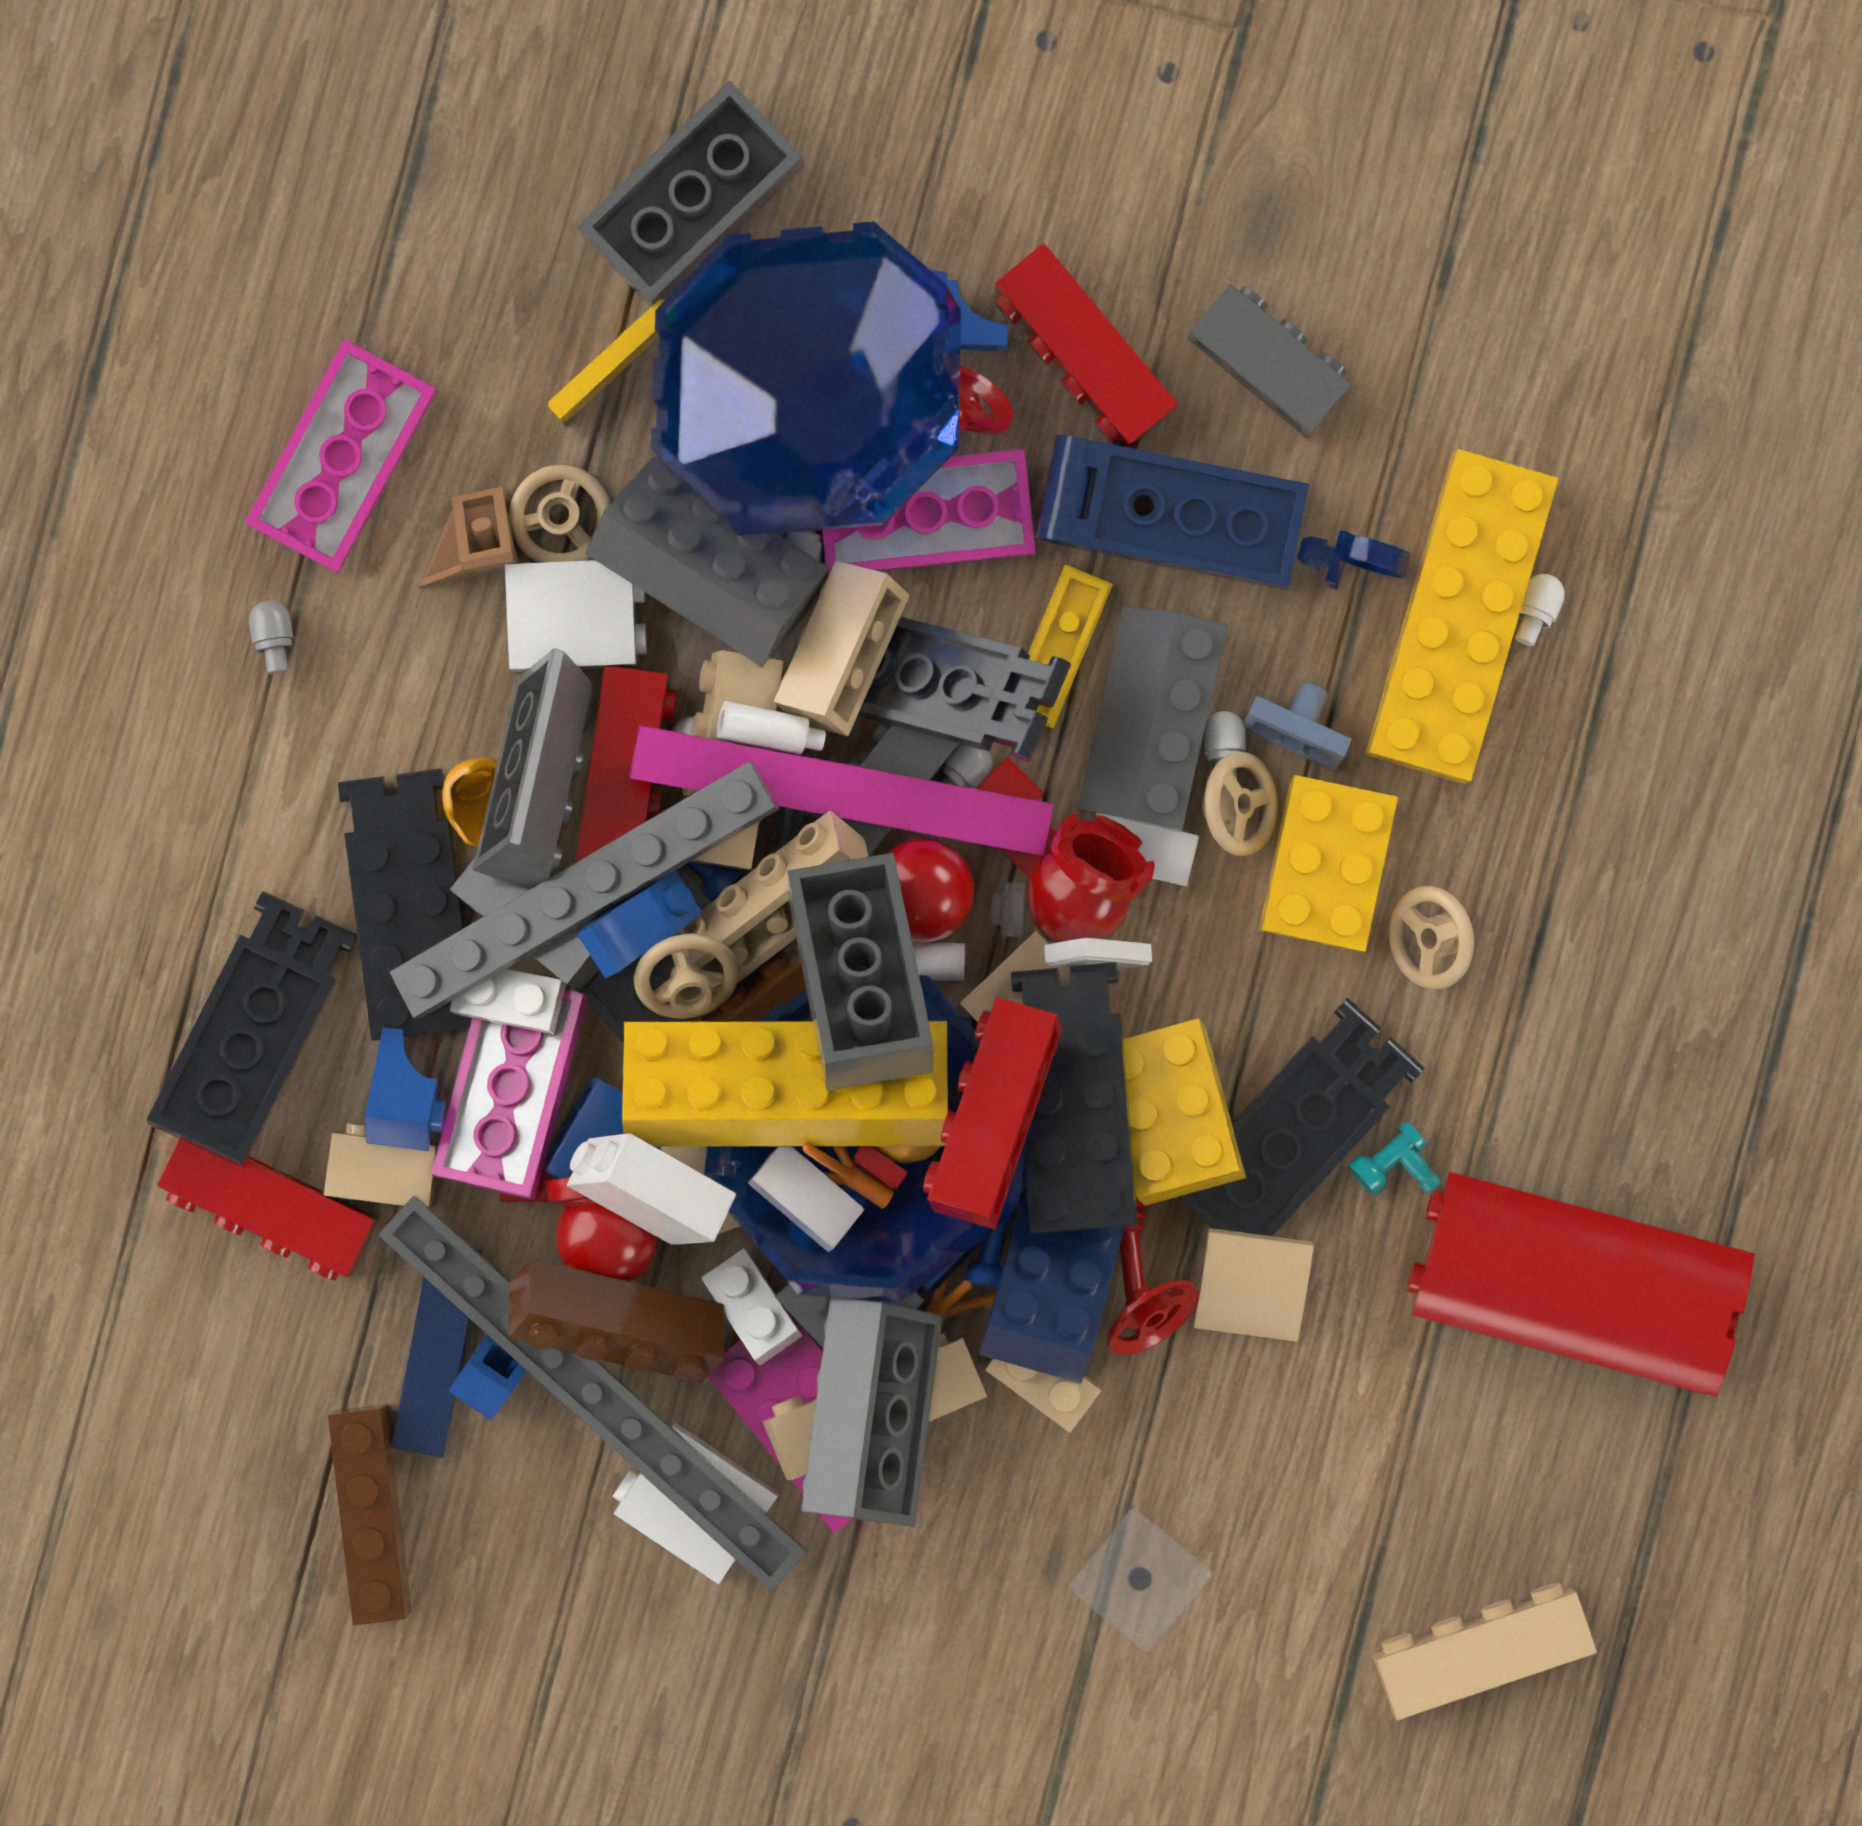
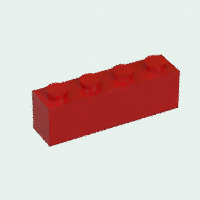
M1042 243L995 282V291L999 297L994 300V303L999 311L1012 325L1016 324L1019 320L1033 336L1027 341L1031 349L1045 365L1052 361L1057 364L1066 375L1060 381L1065 390L1079 405H1082L1087 400L1100 416L1094 421L1095 425L1112 445L1121 441L1125 447L1131 448L1176 410L1178 403L1045 243Z
M605 665L576 862L661 813L663 793L654 791L656 783L632 779L629 775L639 725L664 729L665 720L674 721L678 690L670 689V682L666 673Z
M999 997L995 998L991 1012L986 1010L982 1012L975 1032V1041L980 1042L974 1062L969 1060L965 1062L958 1082V1091L963 1092L957 1112L950 1110L943 1124L941 1142L946 1143L940 1163L932 1161L924 1181L923 1191L929 1193L927 1199L933 1211L987 1228L996 1229L1063 1029L1057 1014Z
M179 1139L157 1184L158 1187L169 1192L165 1200L192 1213L195 1212L197 1206L216 1214L213 1223L240 1236L245 1228L263 1237L260 1246L285 1258H289L293 1251L310 1260L307 1267L309 1270L333 1281H336L339 1274L345 1277L353 1275L380 1219L337 1197L324 1196V1191L252 1156H249L244 1168L181 1139Z

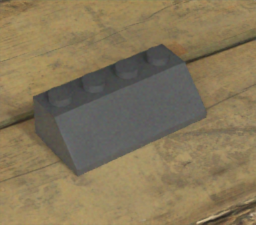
M1130 606L1122 607L1077 810L1103 814L1179 832L1182 831L1228 624L1174 612Z
M557 648L552 649L516 680L473 866V871L529 890L548 877H552L559 867L562 856V848L557 846L560 829L566 826L573 807V800L568 798L571 781H574L578 776L584 758L583 751L578 750L582 733H585L589 728L594 714V704L589 702L593 683L564 651Z
M830 1298L828 1316L824 1323L825 1340L822 1362L817 1376L818 1392L814 1421L810 1428L811 1444L807 1474L802 1487L804 1495L802 1503L803 1512L915 1527L943 1316L882 1302Z

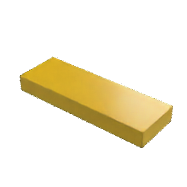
M659 299L548 402L549 409L563 425L678 320L677 314L664 299Z
M1066 564L1028 652L1030 655L1029 660L1048 665L1052 656L1060 657L1071 663L1054 707L1050 708L1039 705L1036 711L1048 718L1045 727L1052 730L1113 586L1110 582Z

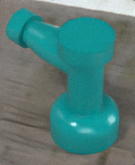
M1407 1121L1398 1128L1400 1134L1371 1159L1367 1156H1358L1347 1165L1360 1184L1374 1197L1386 1187L1387 1180L1385 1174L1399 1162L1410 1175L1420 1182L1419 1186L1425 1193L1435 1189L1442 1181L1436 1172L1431 1171L1427 1162L1419 1153L1427 1145L1425 1140Z

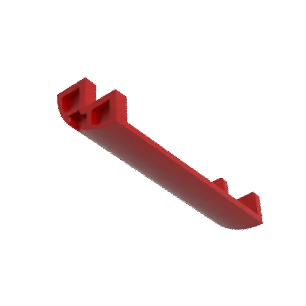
M1450 1171L1443 1190L1433 1189L1425 1220L1434 1222L1430 1245L1423 1263L1413 1262L1406 1287V1292L1415 1294L1411 1312L1412 1316L1717 1397L1737 1341L1734 1339V1334L1738 1325L1739 1315L1744 1314L1755 1253Z

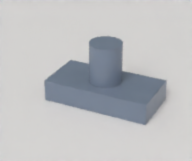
M1310 683L1300 684L1289 710L1256 695L1243 720L1246 732L1334 772L1345 757L1352 741L1351 738L1318 724L1329 694L1322 688Z

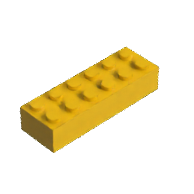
M1457 449L1451 455L1365 756L1462 784L1471 782L1559 478L1461 449Z
M928 1021L933 1041V1073L827 1091L813 1022H624L623 1132L624 1134L631 1133L654 1147L804 1146L806 1143H810L813 1146H945L946 1143L941 1142V1132L948 1114L947 1021Z

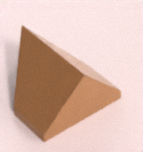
M502 486L451 497L453 508L418 588L504 570L505 564H519Z

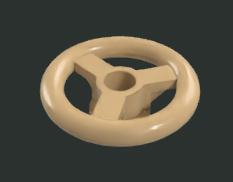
M571 465L543 467L526 477L516 489L509 507L511 531L517 546L534 562L589 561L591 559L590 556L586 555V551L594 533L589 537L578 524L580 509L575 501L580 486L583 487L595 503L597 510L595 530L603 512L611 504V501L602 484L587 471ZM564 480L560 492L551 493L542 499L537 513L524 515L526 504L536 489L551 481ZM557 507H565L569 510V519L561 525L554 524L551 521V513ZM545 529L553 535H567L578 549L567 553L547 551L538 546L529 536L528 532Z
M1242 751L1226 755L1215 765L1208 778L1206 790L1202 798V810L1210 832L1215 841L1230 854L1248 856L1261 850L1269 841L1274 831L1278 815L1277 790L1269 769L1258 757ZM1238 767L1248 769L1256 778L1260 788L1252 791L1247 788H1241L1231 771ZM1262 806V816L1256 832L1252 837L1244 840L1247 819L1252 816L1254 808Z
M1420 886L1408 891L1394 907L1389 923V943L1394 960L1402 973L1414 984L1431 990L1445 989L1457 983L1467 972L1474 952L1473 927L1462 904L1448 891L1435 886ZM1430 901L1442 906L1448 913L1428 918L1422 915L1415 906L1421 902ZM1405 923L1416 934L1417 943L1421 949L1419 967L1413 962L1405 944ZM1457 954L1452 966L1447 971L1437 974V966L1442 957Z
M681 934L660 941L642 956L635 970L634 986L641 1002L653 1012L669 1018H695L716 1010L730 998L738 983L739 966L733 952L721 941L701 934ZM688 950H701L715 956L722 964L723 974L701 970L699 965L691 962ZM672 954L675 967L670 973L671 978L653 991L650 985V975L653 968L661 959Z

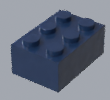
M1025 1191L1014 1222L979 1355L1081 1384L1093 1353L1124 1227L1032 1235L1030 1234L1027 1192Z

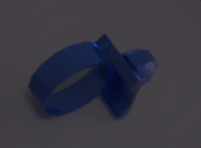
M1340 530L1335 547L1327 545L1328 540L1312 536L1303 538L1297 560L1303 566L1319 571L1320 567L1327 568L1325 587L1337 590L1346 563L1378 574L1404 579L1407 577L1413 555L1396 546Z

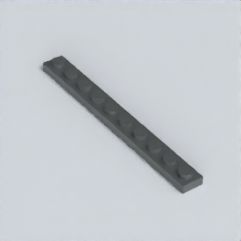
M414 1195L378 1234L379 1237L768 1590L772 1592L807 1553L808 1550L601 1362L598 1360H586L577 1354L556 1349H538L530 1346L528 1343L508 1339L509 1283L511 1281L419 1197Z

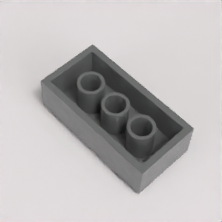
M729 80L577 227L582 237L651 307L659 299L666 300L804 167L803 156Z
M655 456L646 463L603 512L586 551V555L762 667L811 608L829 570V567Z
M894 853L787 870L789 903L826 1091L933 1073V1041Z

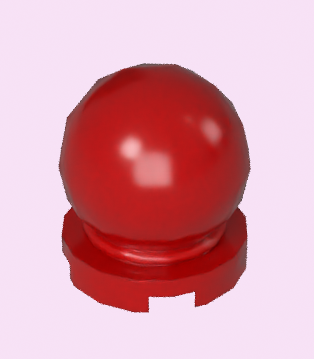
M1076 813L1071 814L1062 821L1053 836L1052 851L1034 867L1028 884L1026 902L1034 925L1055 942L1080 938L1107 939L1123 925L1130 900H1134L1142 894L1153 878L1154 861L1146 862L1138 850L1143 843L1141 839L1124 825L1102 815H1097L1095 820L1090 822L1079 820Z
M915 838L897 844L886 853H894L912 942H936L948 938L963 926L973 907L975 884L969 865L956 849L938 840Z
M571 1175L567 1178H552L545 1181L548 1202L561 1201V1205L565 1207L556 1223V1247L564 1266L629 1282L647 1272L658 1251L657 1236L566 1186Z

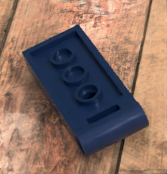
M1056 435L1036 539L1058 545L1072 546V548L1287 590L1290 583L1309 484L1075 436ZM1140 498H1145L1151 502L1153 511L1147 516H1140L1135 512L1133 503Z

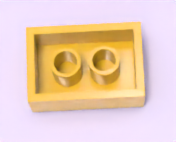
M1298 775L1291 777L1258 931L1360 953L1366 952L1398 797Z
M1197 1018L1124 1039L1137 1199L1146 1206L1246 1178L1207 1029L1201 1020Z

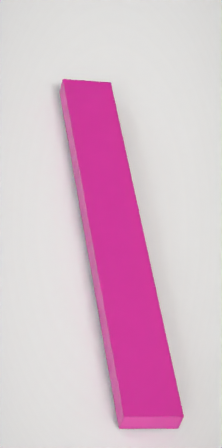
M639 725L629 775L632 779L699 791L751 761L757 766L776 804L781 807L823 815L831 810L839 818L1044 856L1054 805L1052 803Z

